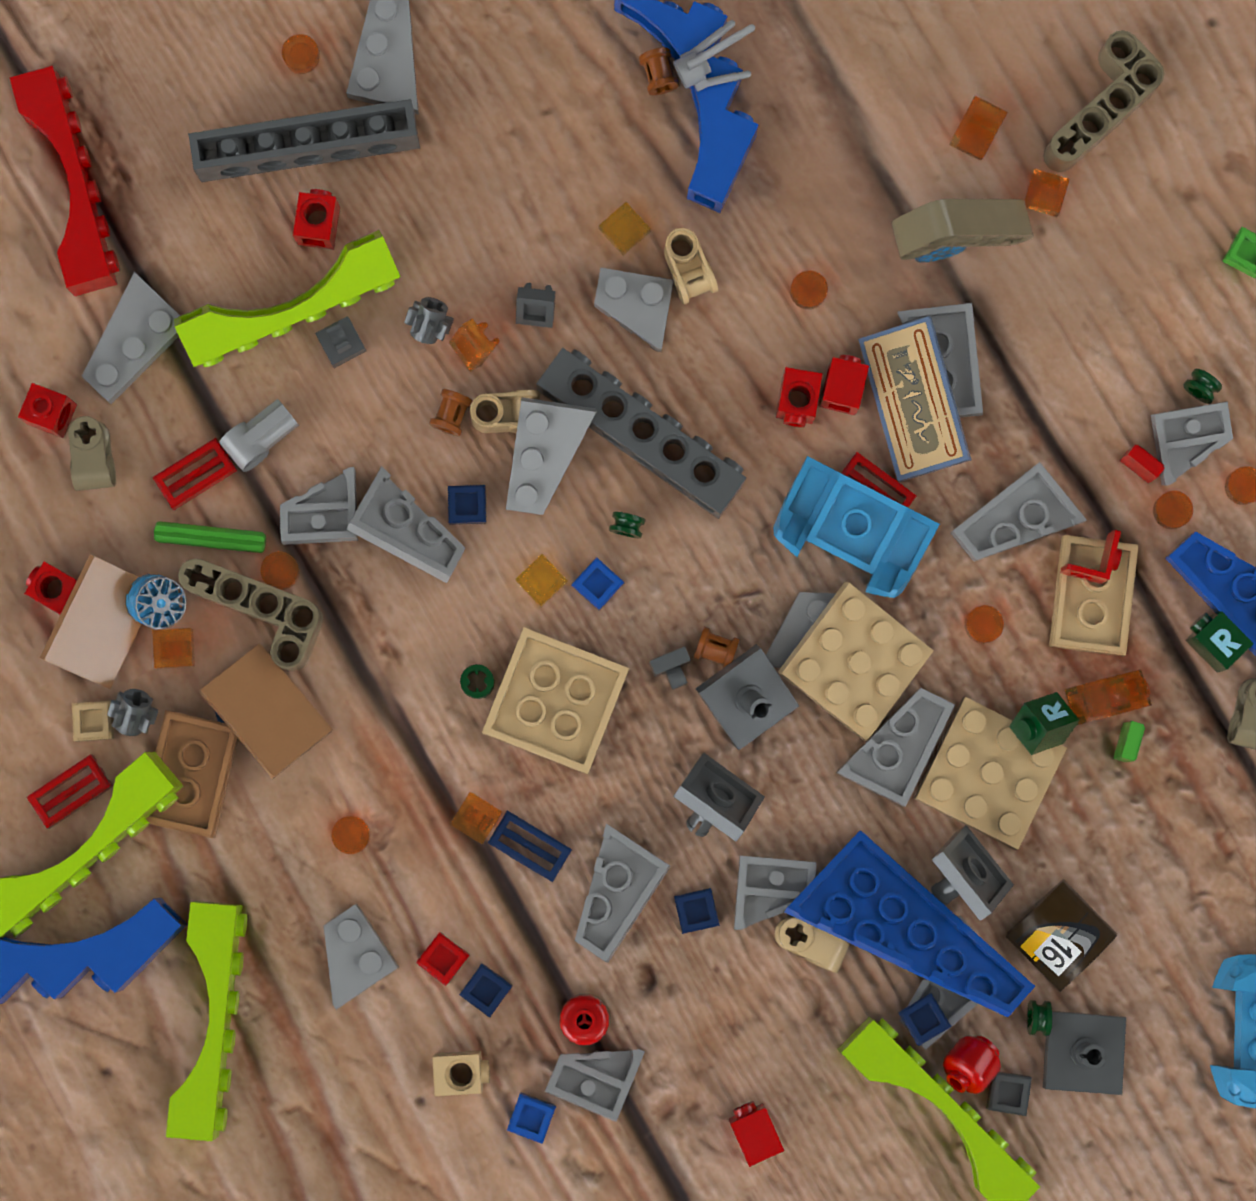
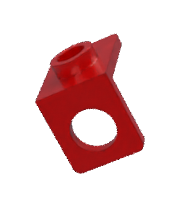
M1115 529L1108 533L1099 571L1066 564L1061 567L1060 573L1099 584L1110 580L1112 570L1116 571L1122 557V549L1117 548L1121 531Z

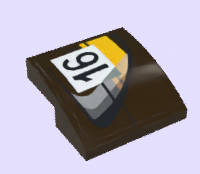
M1064 879L1036 903L1035 908L1011 928L1006 935V938L1060 992L1082 973L1117 937V933Z

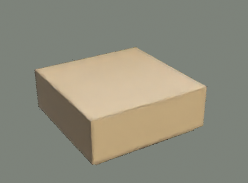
M111 701L72 703L73 741L114 739L113 717L107 716Z

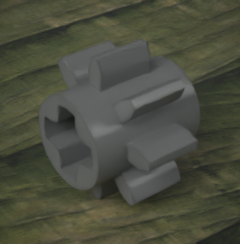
M425 297L421 302L414 301L413 307H409L404 323L412 326L410 334L415 340L424 344H434L437 339L443 341L445 335L449 334L454 318L446 316L448 307L444 302L436 298Z
M129 689L124 693L118 692L116 700H111L107 716L114 718L112 727L126 736H137L141 732L148 733L149 726L155 724L158 709L151 707L153 698H150L146 692L139 689Z

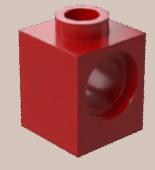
M311 189L310 193L299 192L293 237L297 245L334 250L340 205L337 198L332 196L331 192L322 189ZM315 211L327 213L325 220L319 224L309 223L308 218Z
M843 354L839 358L832 357L819 407L855 416L860 408L869 365L861 364L862 360L851 355Z
M785 367L776 418L784 419L783 424L792 427H805L806 423L812 424L816 417L823 373ZM795 391L802 392L806 395L808 404L801 408L795 407L790 403L788 395Z
M31 383L18 418L31 427L64 438L77 404L64 394Z
M44 561L40 567L36 566L26 580L28 588L24 594L61 615L77 579ZM60 579L62 582V592L56 598L50 599L47 594L48 585L52 581Z
M751 1101L733 1110L735 1116L728 1120L749 1167L785 1151L763 1103L756 1106L755 1102Z

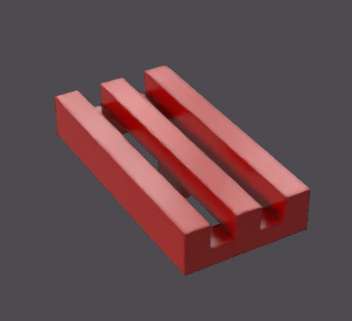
M214 438L152 478L171 508L176 510L238 470L220 445L219 440ZM213 451L217 452L218 455L173 484L168 487L165 484V481ZM224 463L225 466L223 468L219 469L215 473L203 479L202 481L192 486L188 490L184 491L180 495L176 496L175 498L172 495L175 492L182 489L183 487H185L186 485L193 482L194 480L198 479L202 475L206 474L210 470L214 469L218 465Z
M858 452L855 453L841 472V474L847 477L850 476L855 481L898 502L857 472L854 467L858 464L905 499L902 505L909 507L917 497V495Z
M90 754L26 798L45 827L50 829L112 788L113 784L105 776L106 773L102 767H99L94 755ZM89 767L92 773L44 805L40 803L39 800L86 768ZM95 780L99 781V785L49 817L47 812Z

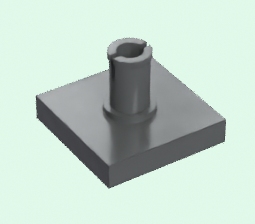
M757 644L696 688L704 703L738 750L745 747L799 707V704Z
M705 753L701 755L673 796L694 811L686 821V825L691 832L699 821L702 822L695 835L700 837L706 836L709 829L714 825L736 842L765 798V796Z
M967 825L955 832L932 858V861L945 876L943 880L931 887L932 894L945 906L958 896H961L980 921L995 910L1014 885Z
M1052 1011V1029L1050 1035L1046 1036L1043 1088L1122 1095L1126 1017Z

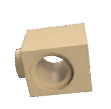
M481 1051L435 1053L433 1056L434 1095L481 1094L483 1084L490 1083L489 1060H482ZM465 1063L472 1069L473 1076L469 1082L459 1083L454 1080L451 1070L455 1064Z

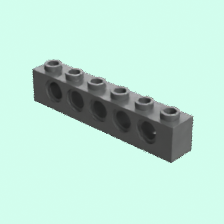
M411 99L188 133L193 169L201 182L420 149L416 117Z
M562 348L536 383L537 391L552 402L596 408L597 412L589 428L719 519L744 485L747 478L741 474L744 469L728 457L721 460L711 453L713 447L699 436L695 435L691 439L680 431L683 426L671 416L664 414L663 417H660L650 410L652 404L640 394L634 392L631 396L620 388L622 383L609 372L603 371L600 374L590 367L592 362L581 352L574 349L570 353ZM579 380H587L592 384L593 390L588 395L579 396L573 392V384ZM616 401L622 405L624 410L621 415L612 418L603 413V406L607 402ZM642 422L648 423L652 426L654 433L650 438L639 439L632 431L634 426ZM669 444H677L683 449L684 456L680 460L671 461L664 456L663 449ZM705 465L713 470L715 477L712 481L703 483L695 478L694 470L698 466Z

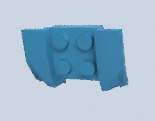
M807 456L782 504L773 529L774 536L796 557H798L805 541H808L872 574L866 585V593L895 598L904 591L940 524Z
M1248 954L1224 959L1215 977L1212 988L1236 991L1234 1067L1210 1065L1217 1090L1222 1098L1238 1106L1256 1108V954Z

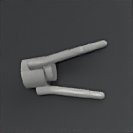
M730 20L693 49L680 55L679 59L673 61L684 87L687 89L694 85L696 91L699 92L709 86L749 78L751 72L748 70L706 78V75L711 73L707 59L753 32L755 26L750 24L707 49L735 26V21Z

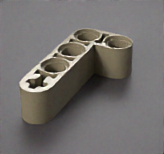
M1124 30L1114 32L1100 50L1098 56L1099 65L1114 82L1053 136L1043 155L1044 162L1051 170L1066 172L1146 102L1163 81V66L1132 33ZM1111 48H1120L1124 51L1126 58L1116 57L1113 55ZM1136 74H1145L1150 79L1151 84L1145 85L1140 83ZM1109 98H1119L1124 104V109L1112 106ZM1082 122H1093L1098 132H1088L1083 127ZM1072 139L1075 144L1070 152L1060 154L1058 149H1063Z
M941 199L922 205L891 222L901 260L922 257L942 247L1011 246L1028 241L1034 237L1026 204L1022 199Z
M190 559L182 564L179 569L178 578L184 589L196 596L278 627L270 650L271 658L276 665L288 671L300 670L306 665L323 623L322 612L315 604L307 599L201 559ZM201 572L208 578L216 581L214 588L203 582L196 583L191 579L192 574H200ZM232 582H240L243 588L240 597L232 601L227 600L225 596L226 587ZM267 595H275L278 600L277 608L270 614H263L260 610L261 600ZM304 608L311 609L313 612L311 624L303 628L297 627L295 623L297 612ZM289 643L297 644L299 648L297 659L291 663H284L281 658L283 647Z

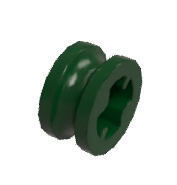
M1196 368L1191 373L1193 379H1187L1183 386L1190 395L1201 402L1210 404L1214 400L1213 393L1220 392L1222 384L1210 373Z
M613 512L612 517L615 519V523L610 525V532L641 539L642 533L639 528L645 524L646 520L644 518L623 512Z
M475 664L463 671L460 684L467 696L473 699H482L491 694L494 689L495 680L487 667ZM473 672L477 676L479 672L487 675L484 679L487 687L482 692L478 688H476V692H472L468 688L471 685L468 677Z
M1030 1000L1027 1007L1028 1034L1035 1035L1037 1031H1041L1044 1036H1049L1052 1029L1051 1002L1044 1001L1042 1005H1038L1035 1000Z

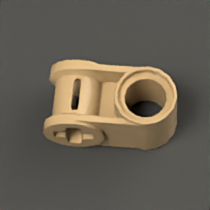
M678 228L670 232L666 239L664 256L682 304L689 303V298L708 291L711 293L718 292L714 273L704 256L695 233L686 228ZM676 241H685L691 247V252L686 256H679L673 252L671 245Z
M516 390L508 393L481 394L471 403V423L481 433H517L522 397L538 400L540 392L537 390ZM482 406H491L495 408L498 415L494 420L485 422L480 420L476 413Z
M786 917L779 921L774 933L776 942L783 949L837 974L850 944L795 917ZM798 924L797 931L802 934V939L800 941L793 940L789 944L790 937L785 934L787 928H795Z

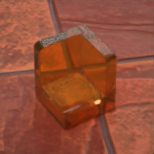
M974 96L949 145L978 160H982L1008 112Z

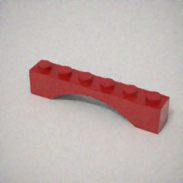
M53 66L9 77L19 113L30 126L42 133L53 144L60 155L67 174L70 191L69 218L65 235L57 250L66 288L74 296H79L118 285L115 273L120 271V266L114 250L109 251L105 238L111 236L105 216H99L96 203L101 202V197L95 180L89 181L86 168L92 167L91 160L85 145L80 146L77 134L82 132V127L76 111H70L67 99L73 98L67 77H60Z

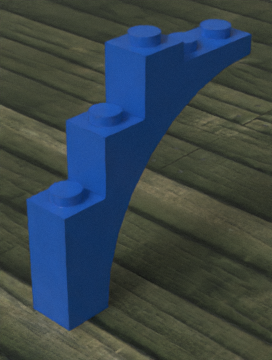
M614 0V10L638 23L656 38L663 47L669 48L671 57L674 60L679 59L680 55L693 49L727 23L728 16L723 14L719 7L711 3H703L702 5L694 1L687 14L683 12L682 7L671 1H664L662 3L658 0ZM721 38L718 39L716 42H714V43H713L711 46H709L707 49H709V48H711L712 46H714V45H716L717 43H719L720 40H721ZM712 56L707 59L711 73L707 74L706 78L743 71L738 68L736 62L727 57L720 56L717 59ZM742 79L709 86L699 92L696 91L694 85L689 87L698 115L700 147L698 162L688 187L687 199L718 213H721L756 138L759 124L753 122L754 119L750 115L742 111L735 110L733 113L728 111Z
M155 898L123 923L102 934L77 942L45 944L23 942L9 937L0 938V1004L5 1003L30 976L34 979L31 982L32 986L43 997L48 999L51 996L54 1000L62 998L90 969L94 972L91 976L101 989L106 992L112 990L114 993L123 991L188 924L162 898Z

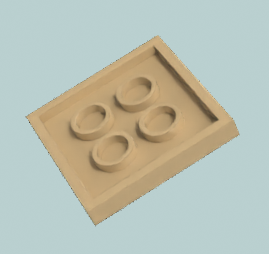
M844 582L779 669L778 673L858 737L868 741L934 650L850 582Z
M523 627L482 734L588 775L629 668Z
M964 697L914 799L1018 850L1067 747L1059 745L1031 755L1009 726L1013 720Z

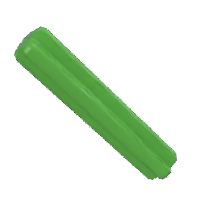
M161 521L156 522L154 528V540L159 543L255 553L264 552L266 547V535L258 531Z

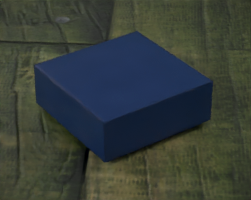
M485 485L448 486L449 525L487 524Z
M711 888L674 896L682 934L720 926Z
M482 963L459 995L485 1015L491 1017L513 985Z
M932 993L898 1012L917 1046L922 1045L952 1027Z

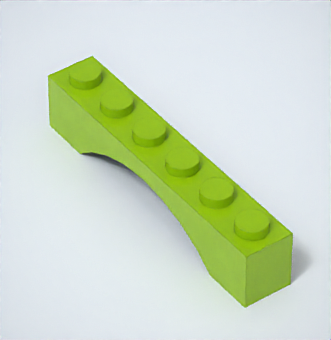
M377 230L345 244L337 261L327 274L308 291L288 302L269 308L253 310L226 309L207 304L175 318L174 327L193 367L201 364L203 367H210L221 362L224 359L223 355L237 349L238 352H244L258 345L257 340L269 334L274 338L288 333L293 329L292 324L304 319L307 323L316 321L327 314L326 310L338 304L341 308L353 305L361 299L360 295L370 290H374L375 293L385 291L394 286V280L401 276L380 230Z
M144 752L116 776L112 797L103 819L92 836L74 854L58 865L36 874L11 875L0 878V938L10 935L16 938L23 934L34 924L30 918L40 910L45 913L56 906L63 899L59 893L69 885L75 888L92 874L89 868L95 862L100 860L104 863L121 849L118 843L128 834L131 838L139 834L150 824L146 818L157 809L160 813L164 812L179 799L176 793L184 786L156 752Z
M203 901L190 902L186 941L196 955L205 976L209 996V1024L205 1044L195 1067L183 1085L170 1097L166 1129L167 1138L213 1141L219 1137V1131L224 1132L226 1128L228 1110L227 1108H222L223 1092H229L232 1076L231 1069H226L227 1053H233L236 1037L235 1030H230L231 1014H237L240 998L239 991H234L235 975L240 976L243 968V952H238L239 937H245L247 930V914H242L243 905Z
M868 1017L837 1049L868 1081L890 1083L909 1089L928 1099L944 1113L955 1127L966 1148L972 1167L974 1187L988 1201H1028L1040 1188L1032 1179L1037 1172L1020 1156L1014 1161L1004 1151L1009 1144L994 1129L986 1133L977 1124L981 1116L966 1101L959 1106L949 1096L954 1089L938 1073L931 1078L921 1068L926 1061L910 1045L904 1051L894 1041L899 1034L883 1018L876 1023L872 1018Z

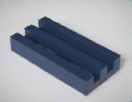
M508 810L488 841V844L551 882L555 880L572 851L568 846ZM510 821L561 851L562 853L559 858L508 829V823ZM501 835H505L553 864L554 866L551 871L500 842L499 838Z

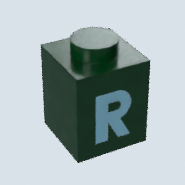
M1222 611L1211 616L1206 612L1190 626L1193 633L1186 639L1188 644L1217 673L1228 670L1254 644Z
M1058 692L1024 703L1009 727L1029 753L1033 755L1064 744L1080 719Z

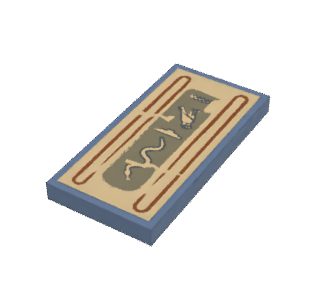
M927 316L858 339L865 365H869L868 376L897 481L902 482L971 461L932 318Z

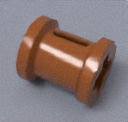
M669 48L652 49L639 56V63L645 67L649 82L647 90L649 95H662L679 87L678 79L673 76L670 65L671 51Z
M442 389V402L436 417L431 418L429 424L442 432L459 437L462 433L460 425L467 408L471 407L473 400L455 391Z
M704 626L693 658L699 660L702 657L721 664L724 668L733 661L740 639L734 637L730 640L710 633V628Z

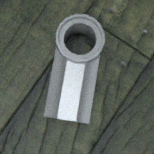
M277 399L248 423L242 422L230 429L221 438L219 443L242 472H247L261 463L269 454V449L297 428L299 424Z

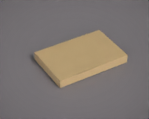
M1070 535L1062 536L1049 647L1121 657L1126 656L1138 553L1137 544L1118 543L1117 548L1122 549L1119 567L1116 571L1112 570L1110 580L1099 584L1061 574L1060 571L1061 567L1066 564L1099 571L1106 540Z

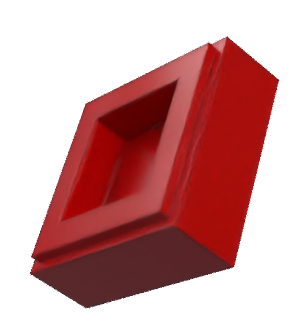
M1136 444L1127 450L1119 460L1148 484L1157 479L1165 469L1164 464Z
M439 932L416 963L443 985L447 986L470 954L442 932Z

